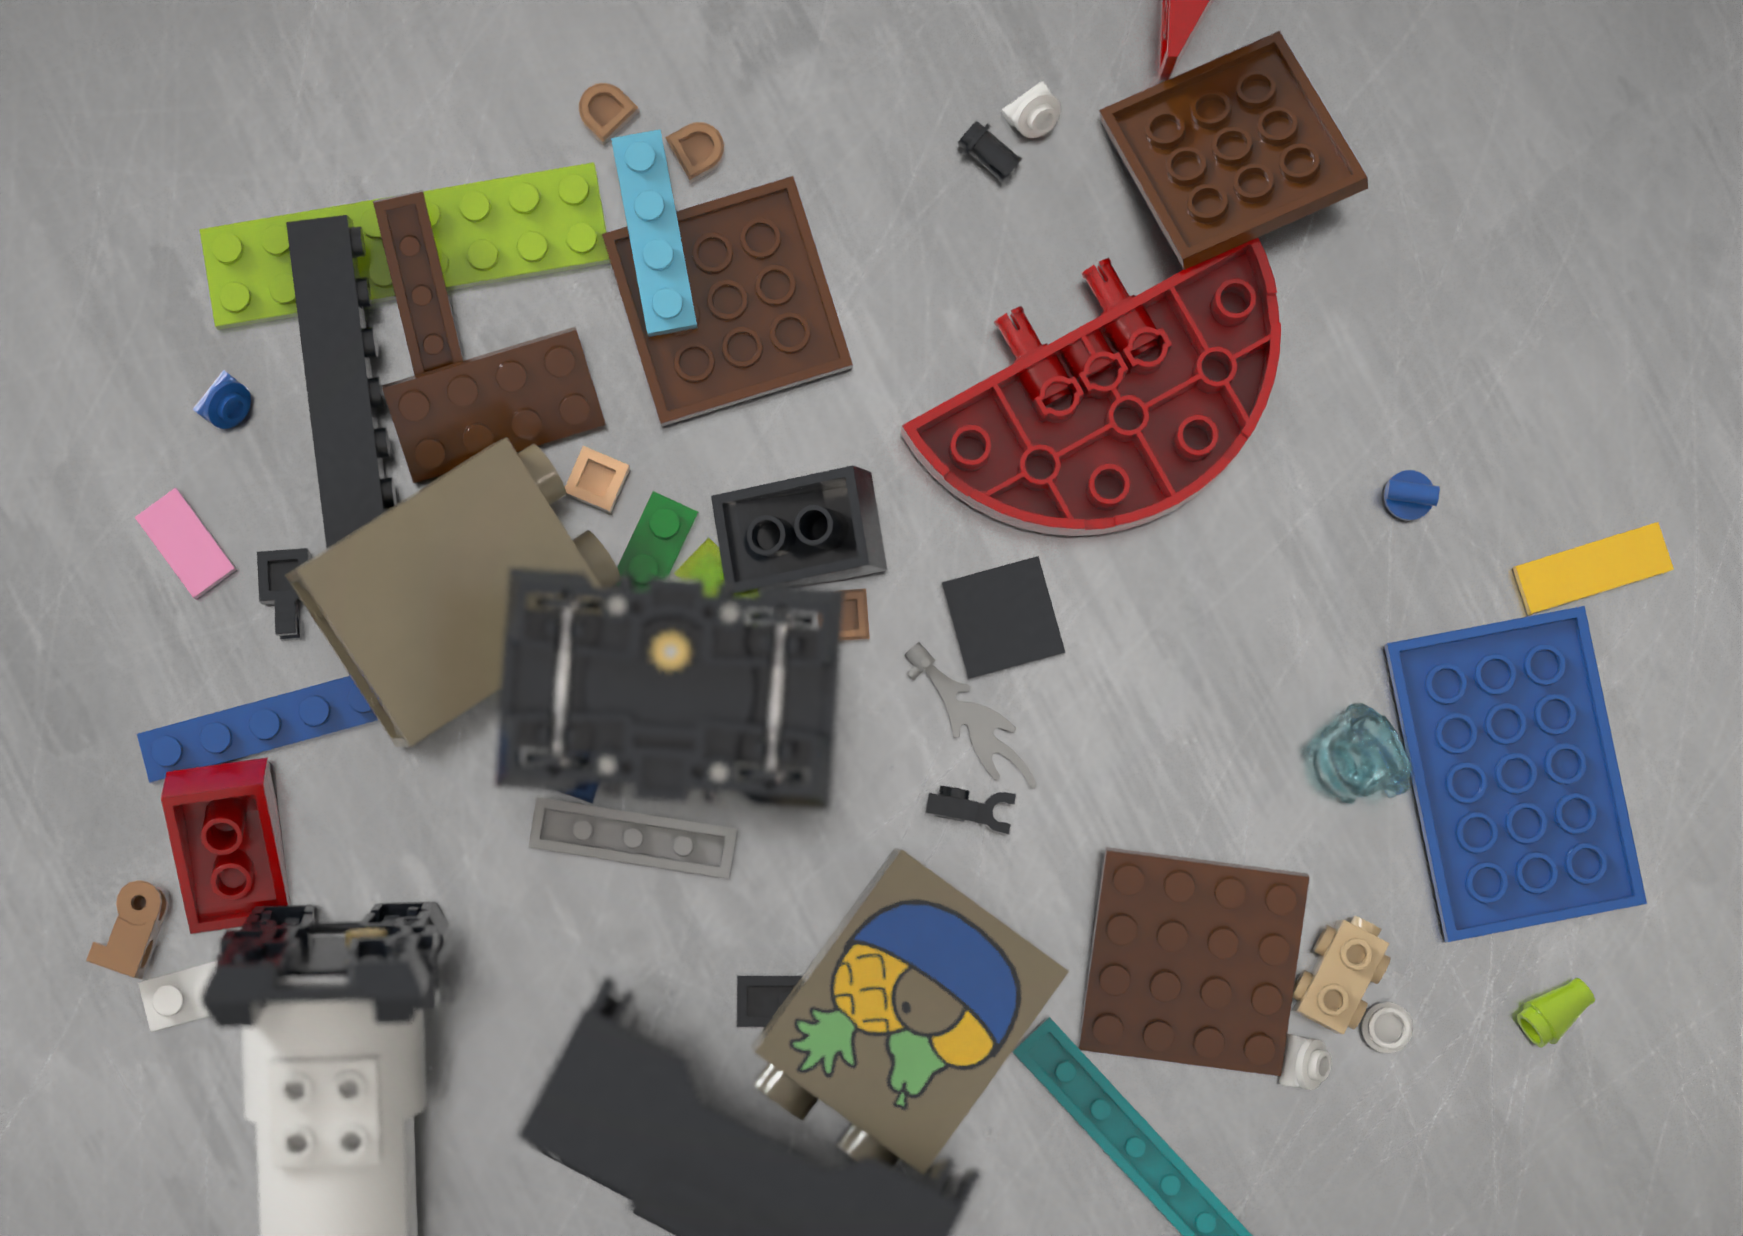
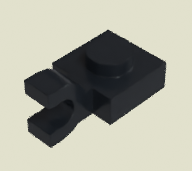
M308 548L257 552L259 602L262 605L275 604V634L280 636L281 641L301 640L298 602L302 601L285 575L311 559Z
M940 786L939 794L929 793L927 796L924 815L985 825L994 832L1009 835L1011 824L997 821L993 816V808L999 803L1014 805L1016 794L998 792L991 795L983 804L969 800L970 791Z

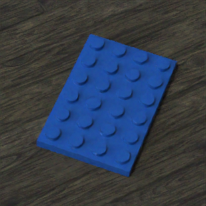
M1585 606L1407 639L1384 645L1445 942L1647 904Z

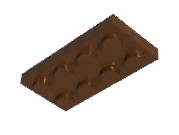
M576 327L382 386L413 483L443 475L489 445L506 437L515 451L518 452L532 444L538 446L606 425Z

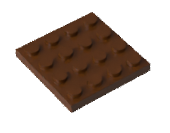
M1280 31L1099 110L1100 119L1184 270L1368 189L1367 175Z
M794 176L676 211L698 328L648 337L628 227L602 234L661 426L853 368Z
M1106 847L1078 1043L1079 1049L1281 1076L1310 880L1308 873Z

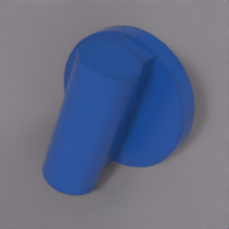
M223 370L192 410L217 428H232L239 424L247 415L251 405V395L246 386Z
M1405 470L1395 474L1388 480L1384 490V501L1388 510L1395 517L1406 521L1417 520L1426 515L1432 506H1437L1440 487L1433 486L1429 478L1418 471Z

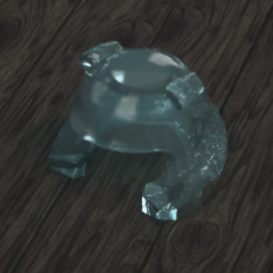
M1360 702L1350 704L1346 708L1345 714L1338 716L1326 725L1321 734L1315 736L1307 746L1306 752L1308 756L1314 757L1313 767L1318 782L1324 790L1336 797H1340L1344 803L1353 804L1357 798L1372 795L1382 789L1388 798L1392 799L1407 792L1412 787L1407 781L1410 779L1412 767L1408 755L1399 740V734L1385 715L1379 714L1366 704Z

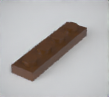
M420 190L373 201L414 375L464 361L424 191Z

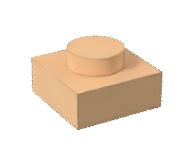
M583 446L566 483V495L611 514L630 466Z

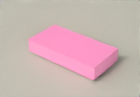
M174 488L135 516V519L194 599L201 597L237 570L177 488Z

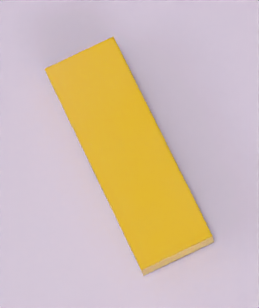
M1658 522L1512 568L1528 615L1674 570Z

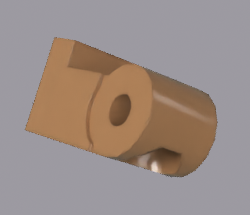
M139 880L129 882L122 887L116 901L119 914L108 943L104 945L93 942L86 961L133 978L142 979L167 911L168 903L162 889L152 883Z

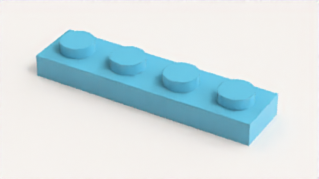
M661 129L611 138L648 337L698 328Z

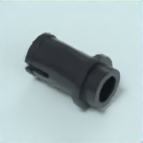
M976 120L957 143L964 148L962 152L964 156H967L968 153L971 154L1002 183L1023 158L1017 156L989 131L991 128L990 124L987 123L983 126Z

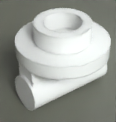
M1041 81L1003 108L1001 112L1011 126H1015L1023 136L1037 138L1046 134L1055 126L1060 117L1061 104Z
M1287 1034L1279 1084L1297 1088L1301 1087L1308 1090L1318 1088L1321 1082L1327 1079L1331 1070V1056L1327 1052L1325 1044L1319 1039H1307V1037Z

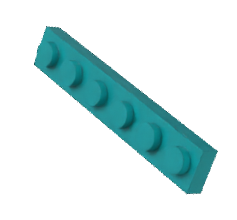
M1050 1017L1044 1020L1012 1051L1182 1236H1253Z

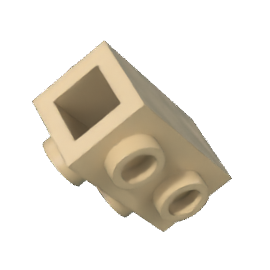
M1357 916L1353 917L1351 923L1346 920H1337L1334 928L1326 925L1313 949V952L1320 956L1311 973L1303 970L1294 985L1292 998L1297 1001L1292 1011L1336 1034L1344 1035L1347 1027L1355 1030L1368 1005L1367 1002L1362 1000V997L1370 981L1378 984L1391 960V957L1385 955L1390 943L1378 938L1382 929Z

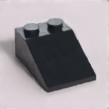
M852 465L711 496L725 583H733L732 595L763 591L769 585L793 587L842 580L887 570L872 473L870 471Z

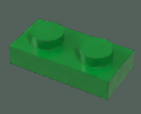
M652 492L617 566L620 575L634 576L633 589L648 590L650 577L670 578L699 516V512L659 493Z

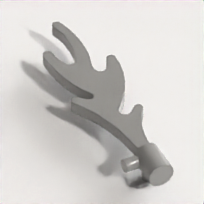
M920 642L906 652L904 655L914 665L907 674L914 680L925 670L945 704L953 737H960L962 724L968 726L972 746L994 780L1000 779V774L992 760V755L999 753L1020 770L1031 789L1036 788V781L1024 761L1012 748L1001 742L994 735L996 728L1014 733L1016 731L1015 726L1000 713L989 707L972 702L958 701L956 694L958 692H969L971 686L957 682L939 671L932 664L936 660Z

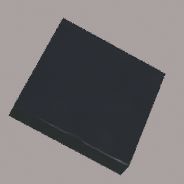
M1039 556L941 582L968 680L1066 653Z

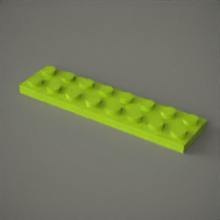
M594 162L424 191L447 291L611 263L602 234L607 233ZM379 199L199 229L215 327L221 330L298 317L286 222L348 215L353 220V226H361L363 230L366 255L365 257L357 258L360 277H368L372 304L396 300L373 201Z

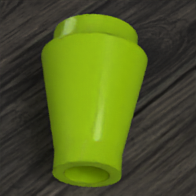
M1575 978L1564 986L1525 1002L1523 1005L1524 1010L1517 1015V1020L1526 1036L1538 1047L1543 1048L1548 1043L1555 1045L1586 1008L1595 1002V997L1585 982Z

